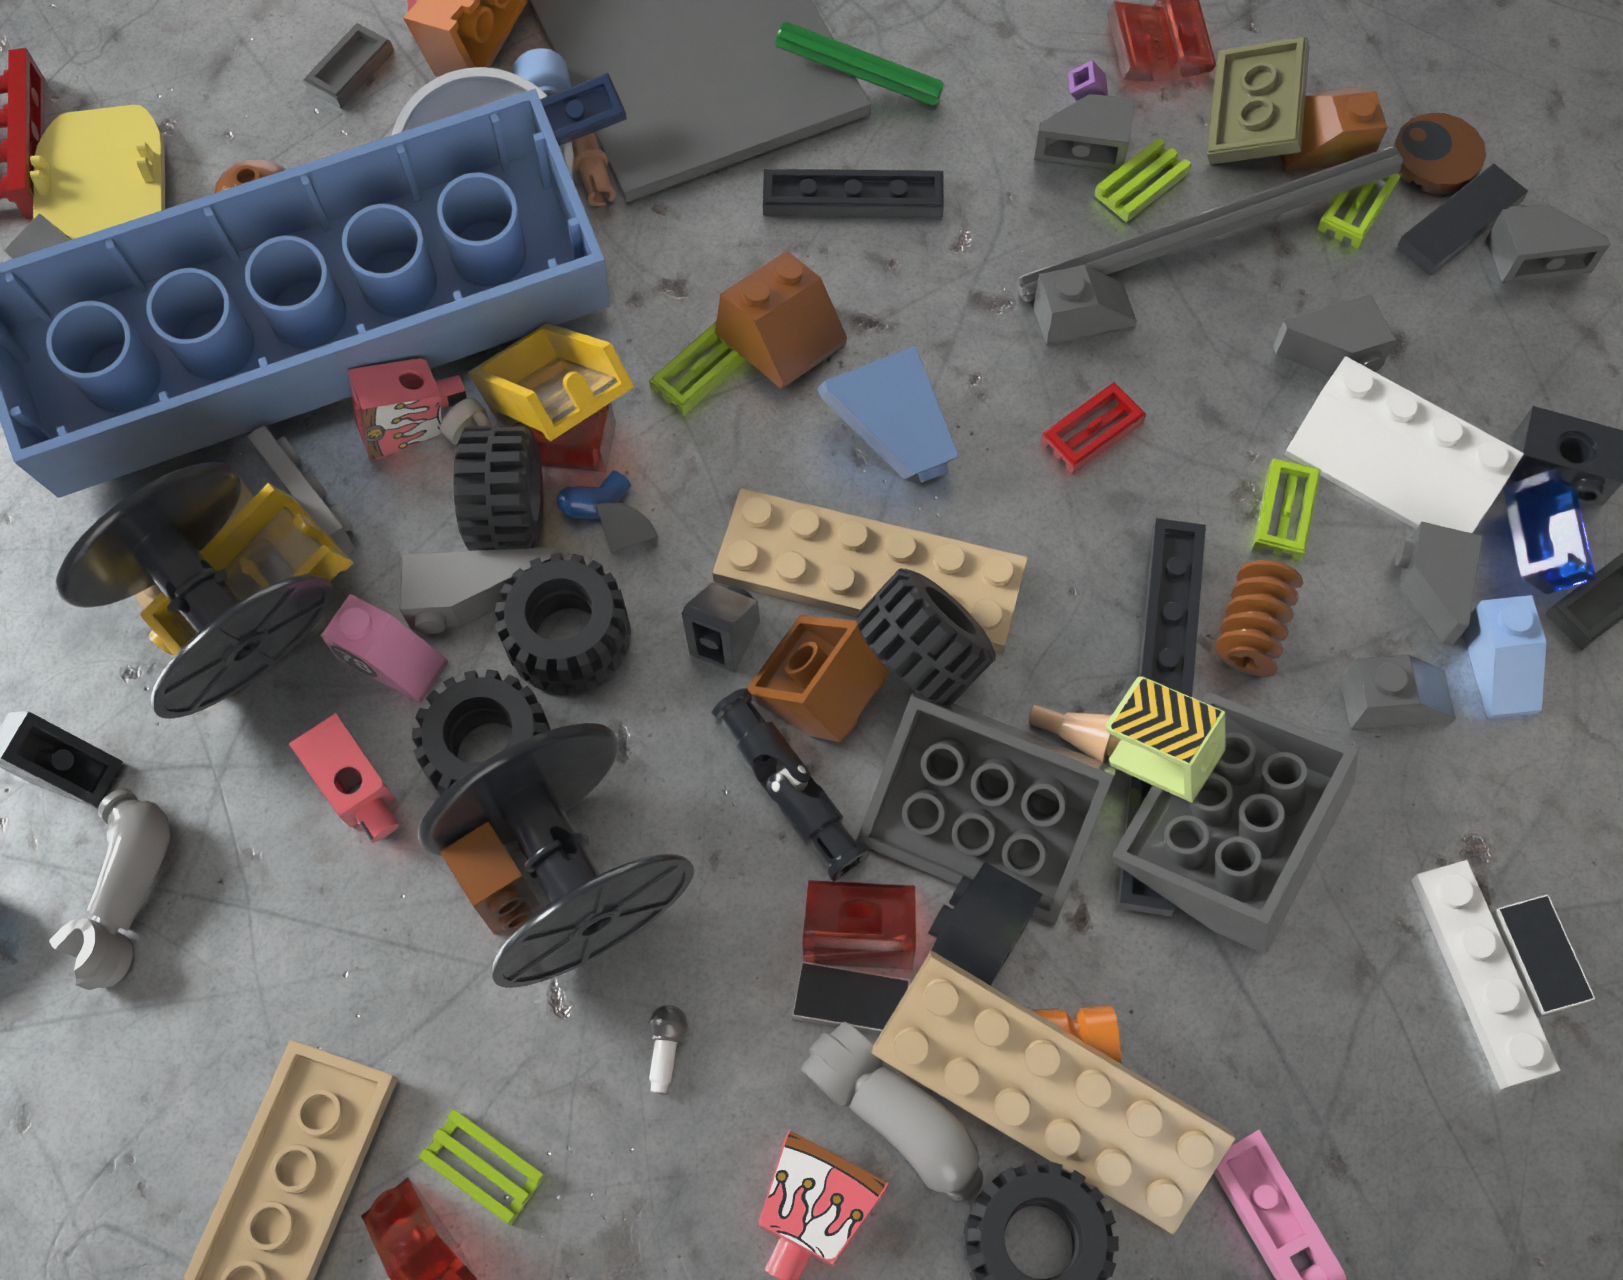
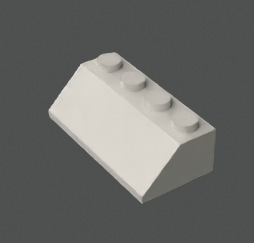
M1345 356L1321 391L1284 455L1299 464L1321 469L1320 476L1415 530L1423 521L1473 533L1524 453Z

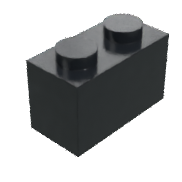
M984 862L973 880L965 875L960 880L949 901V904L954 908L952 909L944 904L928 932V934L937 938L931 951L991 986L1024 932L1043 894L989 863Z

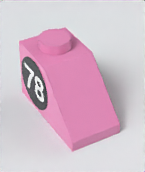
M349 594L321 634V637L337 660L419 703H422L449 663L445 656L394 616L352 594Z

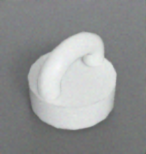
M474 398L464 399L446 414L440 425L441 433L452 444L457 445L465 427L491 426L487 417V410Z

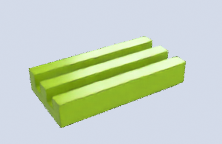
M1158 137L1096 186L1094 196L1127 223L1188 175L1192 163L1186 158L1182 161L1178 160L1179 152L1174 148L1167 151L1164 148L1165 141ZM1167 167L1170 169L1166 174H1164L1156 182L1150 185L1147 189H1145L1142 193H1140L1128 204L1124 206L1121 203L1135 191L1137 192L1145 185H1147L1148 181L1152 179L1155 175H1157L1159 172H1161L1164 168Z
M1393 174L1380 179L1386 183L1359 228L1352 225L1378 180L1365 184L1343 220L1335 216L1352 189L1336 194L1321 218L1317 230L1325 233L1327 229L1335 231L1333 238L1340 241L1343 240L1344 236L1352 239L1350 246L1359 249L1396 187L1400 175Z
M716 321L649 379L650 389L656 394L660 392L663 395V399L669 405L672 403L676 405L677 411L682 416H685L746 361L744 357L715 334ZM719 339L723 341L706 357L703 356L692 366V369L673 386L669 384Z
M1272 458L1267 472L1252 550L1262 552L1263 548L1272 549L1273 555L1282 556L1283 552L1292 554L1291 559L1302 560L1306 552L1321 469ZM1280 472L1287 473L1276 533L1273 536L1268 535L1279 476ZM1299 476L1307 479L1295 541L1286 539Z
M452 1109L446 1117L448 1120L442 1129H437L432 1136L434 1140L428 1148H423L418 1158L511 1226L546 1176L458 1111ZM459 1128L529 1178L522 1188L455 1140L453 1135ZM447 1148L511 1195L514 1200L508 1208L439 1158L438 1156L443 1149Z

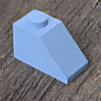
M1533 596L1481 600L1471 612L1469 626L1463 632V636L1487 719L1538 714L1542 710L1547 642Z

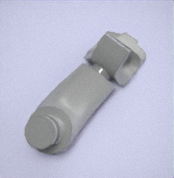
M118 789L111 792L102 800L98 808L99 816L109 827L106 833L109 847L96 889L87 909L88 912L94 915L93 919L80 918L70 921L49 940L54 949L77 958L74 968L75 985L87 990L98 987H113L123 979L130 969L133 959V947L129 938L119 933L118 930L119 928L129 930L157 875L171 839L169 822L165 813L154 802L139 801L129 789Z
M843 1022L831 1034L822 1033L808 1049L810 1056L801 1066V1071L837 1105L847 1107L850 1105L851 1111L883 1135L913 1166L928 1188L937 1192H946L950 1198L956 1201H965L976 1195L982 1186L983 1174L978 1166L979 1153L977 1146L965 1125L946 1106L925 1090L892 1070L883 1067V1060L872 1054L873 1044L847 1022Z

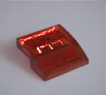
M1156 0L1153 6L1114 1L1107 12L1123 80L1162 81L1182 79L1211 72L1216 67L1214 53L1199 0Z

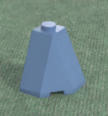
M916 346L827 379L817 388L820 397L903 479L918 474L921 483L948 473L945 463L959 457Z

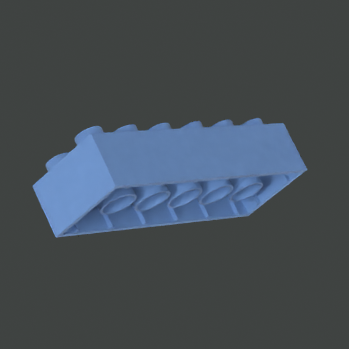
M536 88L0 263V422L14 463L57 498L259 429L263 425L268 426L351 397L347 371L349 369L418 358L426 360L429 368L432 369L524 337L545 323L558 325L610 307L604 256Z

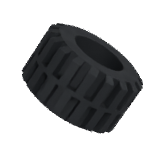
M528 425L465 427L457 443L453 474L455 513L458 529L468 551L535 548L542 528L543 476L540 451L531 428Z
M562 553L551 554V561L545 563L541 562L540 557L529 561L532 568L526 572L519 568L512 574L515 583L513 585L504 584L500 591L503 602H497L495 607V615L498 619V622L495 623L497 633L512 666H515L518 675L525 681L531 678L535 688L545 691L549 684L552 685L555 694H566L567 687L575 686L577 693L587 691L586 683L595 680L597 685H600L607 680L605 671L608 668L615 672L622 664L619 653L627 654L630 645L627 636L631 634L630 622L621 589H618L616 579L610 572L605 574L603 566L595 560L586 565L584 556L572 554L570 560H564ZM575 608L591 615L585 628L570 638L551 640L537 634L542 622L556 611Z
M906 568L898 569L856 615L859 630L867 645L878 659L912 690L941 705L950 706L996 660V654L989 637L972 615L931 579Z
M476 670L464 672L465 680L456 683L454 677H451L443 682L446 689L439 694L433 690L426 697L430 707L428 709L419 708L415 717L421 727L412 728V740L417 747L413 751L423 772L440 795L463 775L482 763L467 762L458 758L459 747L463 739L473 729L490 723L503 724L512 728L511 738L504 749L527 738L551 730L542 706L538 703L534 692L528 686L522 688L518 678L508 674L503 681L499 672L495 670H487L485 677H479Z
M1037 1161L1024 1162L1020 1167L1014 1169L1010 1167L1002 1171L978 1195L970 1208V1214L965 1222L963 1233L965 1234V1245L963 1250L965 1260H968L971 1268L969 1274L972 1280H1107L1112 1277L1116 1267V1263L1112 1262L1114 1252L1119 1250V1236H1113L1111 1225L1115 1224L1116 1221L1112 1210L1106 1212L1100 1201L1105 1197L1097 1187L1091 1190L1083 1182L1086 1177L1078 1171L1074 1170L1072 1173H1068L1062 1170L1063 1164L1049 1162L1047 1165H1038ZM1028 1206L1045 1207L1060 1216L1067 1225L1073 1243L1072 1257L1068 1266L1057 1276L1048 1279L1032 1278L1020 1271L1010 1259L1005 1246V1231L1012 1216L1022 1208Z

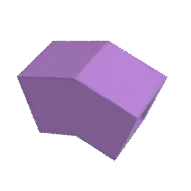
M1093 60L1068 72L1070 94L1075 98L1076 102L1089 94L1108 96L1106 74Z

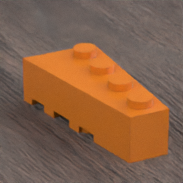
M418 0L403 19L434 76L439 77L465 68H490L528 0Z

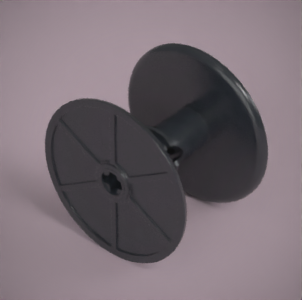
M206 462L176 470L145 485L123 499L100 517L79 538L64 558L56 576L55 588L59 597L70 605L82 608L116 603L157 584L171 601L167 606V610L173 615H182L197 632L167 664L153 688L151 695L152 708L157 716L165 719L180 718L202 711L228 698L256 680L277 664L305 638L326 611L333 594L332 584L325 577L316 574H303L275 582L240 600L226 584L227 571L224 569L215 571L200 553L227 523L240 497L241 481L239 475L233 467L225 463Z
M581 723L563 726L537 734L504 749L470 770L452 784L432 804L420 823L418 839L421 845L428 852L442 857L440 851L489 822L503 845L514 841L517 842L528 860L525 863V870L530 872V876L533 879L539 878L541 887L550 904L521 925L497 952L492 963L491 975L498 986L516 988L540 983L588 963L634 936L657 919L683 894L694 876V866L687 858L677 854H659L644 857L615 867L602 874L597 870L586 850L590 844L589 837L580 832L576 833L565 812L585 798L602 781L615 761L618 750L617 737L613 730L605 725Z

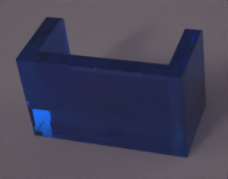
M1549 470L1503 487L1521 578L1546 595L1597 579L1577 490L1553 470Z

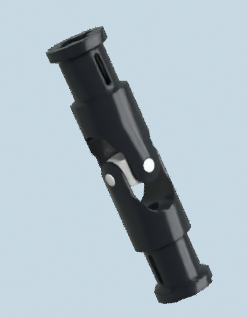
M741 688L723 698L711 711L713 720L716 724H723L737 742L735 750L769 796L778 804L782 814L805 845H813L829 867L828 876L831 880L837 881L847 876L869 857L870 851L865 845L859 846L841 823L844 818L822 787L814 781L807 767L774 723L766 722L751 703L752 694L747 688ZM777 760L785 766V769L777 773L776 767Z

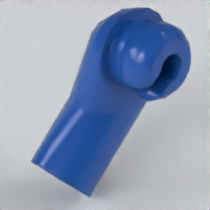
M613 470L599 487L568 486L563 488L557 496V505L561 511L570 517L600 519L596 504L617 503L631 487V483L623 474Z

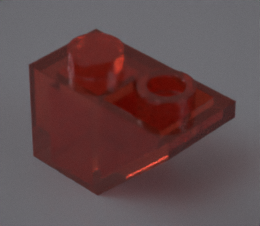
M409 1177L404 1179L395 1188L380 1194L371 1205V1208L361 1215L385 1271L391 1280H478L461 1247Z

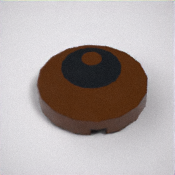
M1425 113L1411 118L1400 128L1393 147L1397 148L1403 158L1401 170L1398 173L1400 177L1409 184L1413 180L1415 183L1422 185V191L1431 194H1452L1458 192L1479 175L1486 159L1485 143L1477 130L1463 119L1446 113Z

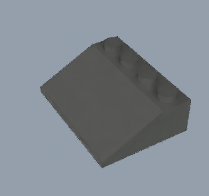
M1207 691L1201 702L1225 711V751L1193 803L1156 786H1152L1112 855V862L1212 931L1266 955L1355 783L1359 749Z
M916 692L910 696L856 843L865 845L873 851L956 885L959 884L964 875L973 880L984 862H987L1042 893L1043 895L1032 916L1055 925L1110 788L1116 768L953 703L950 706L941 705Z

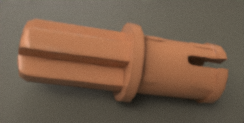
M595 132L573 140L574 170L577 174L581 175L588 203L592 206L606 205L602 191H605L609 202L613 201L616 192L606 169L608 158L606 153L600 150Z

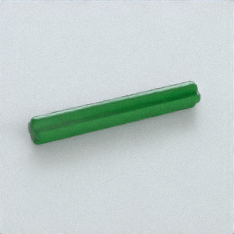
M787 21L782 22L775 40L777 48L930 106H936L940 99L944 83L939 79Z

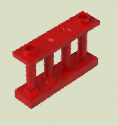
M27 48L8 50V69L4 70L3 75H0V94L8 93V104H4L3 109H0V128H7V139H3L2 144H0V163L7 162V174L3 175L2 180H0V199L7 198L8 201L15 202L24 217L31 219L33 218L34 183L30 177V171H34V166L31 163L30 157L35 156L37 145L44 133L45 78Z

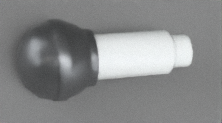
M664 1005L657 1008L649 1020L650 1031L653 1035L652 1039L655 1040L649 1076L651 1092L667 1094L668 1085L672 1081L677 1043H680V1039L688 1028L685 1013L672 1005Z

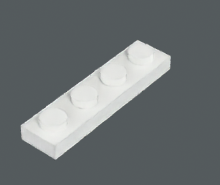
M1465 860L1416 874L1411 879L1412 885L1500 1090L1561 1071L1468 861Z

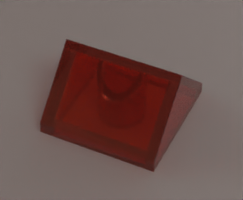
M808 880L802 941L803 962L828 966L912 970L916 952L915 886Z

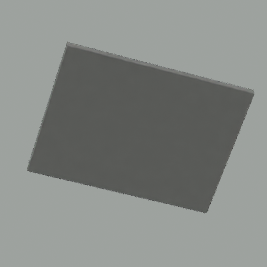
M528 0L552 51L560 54L565 60L572 86L605 73H609L625 109L627 119L596 131L595 135L600 150L607 155L608 166L626 203L871 114V103L856 77L782 50L775 45L779 27L782 22L786 21L834 39L812 0Z

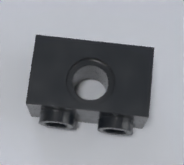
M1532 406L1515 430L1512 447L1524 454L1508 480L1522 483L1530 489L1548 490L1569 496L1580 503L1598 504L1601 506L1623 484V430Z

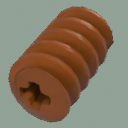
M1256 560L1247 562L1238 571L1236 577L1238 583L1234 585L1232 590V600L1226 608L1227 617L1223 620L1220 627L1221 635L1215 643V651L1218 657L1233 669L1256 677L1274 676L1278 670V665L1273 659L1280 658L1284 650L1279 641L1285 640L1289 633L1287 626L1284 624L1290 623L1293 619L1294 612L1291 606L1296 605L1299 600V594L1295 589L1301 588L1304 582L1297 570L1285 563L1273 560Z

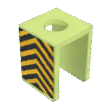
M1138 677L1106 724L1107 733L1121 739L1109 758L1112 767L1193 803L1225 751V711L1144 677Z

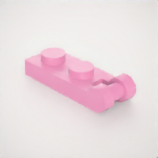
M1257 1130L1232 1144L1214 1171V1174L1275 1279L1347 1280L1339 1261L1261 1131ZM1304 1249L1310 1258L1312 1266L1298 1273L1289 1257Z

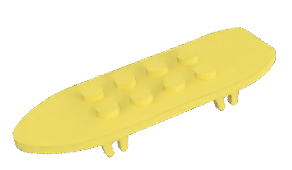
M141 105L117 106L61 114L52 121L43 133L37 145L35 156L30 157L31 163L34 166V171H30V177L34 183L33 219L40 213L72 240L165 209V153L163 137L153 117Z

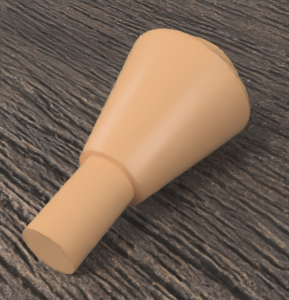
M1034 705L1029 716L1030 725L1058 733L1065 741L1092 758L1104 763L1109 761L1110 756L1121 741L1120 738L1107 733L1106 724L1112 715L1071 712L1063 714Z

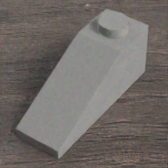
M555 548L402 554L399 609L411 630L416 629L422 633L436 634L443 632L445 628L463 627L495 611L496 603L503 602L500 591L504 584L513 585L515 583L512 574L516 570L521 568L525 572L532 568L529 561L540 557L542 563L551 561V554H556Z

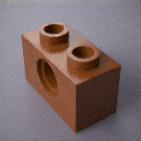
M489 822L440 851L469 901L493 934L502 928L504 931H509L522 925L531 917V910L540 905Z

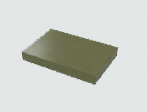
M1307 36L1218 51L1207 157L1210 165L1301 152L1310 50Z

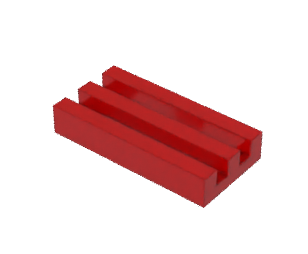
M1113 382L1044 431L1040 442L1046 448L1051 446L1054 450L1053 455L1058 461L1063 459L1067 463L1066 469L1071 474H1074L1143 424L1146 413ZM1114 399L1119 403L1102 416L1093 420L1087 427L1066 442L1061 439ZM1127 412L1129 413L1128 416H1126L1121 421L1116 423L1114 426H1112L1110 429H1108L1103 434L1098 436L1096 439H1094L1092 442H1090L1085 447L1080 449L1078 452H1074V450L1079 448L1085 442H1087L1092 437L1101 432L1103 429H1105L1110 424L1115 422L1121 416H1123Z

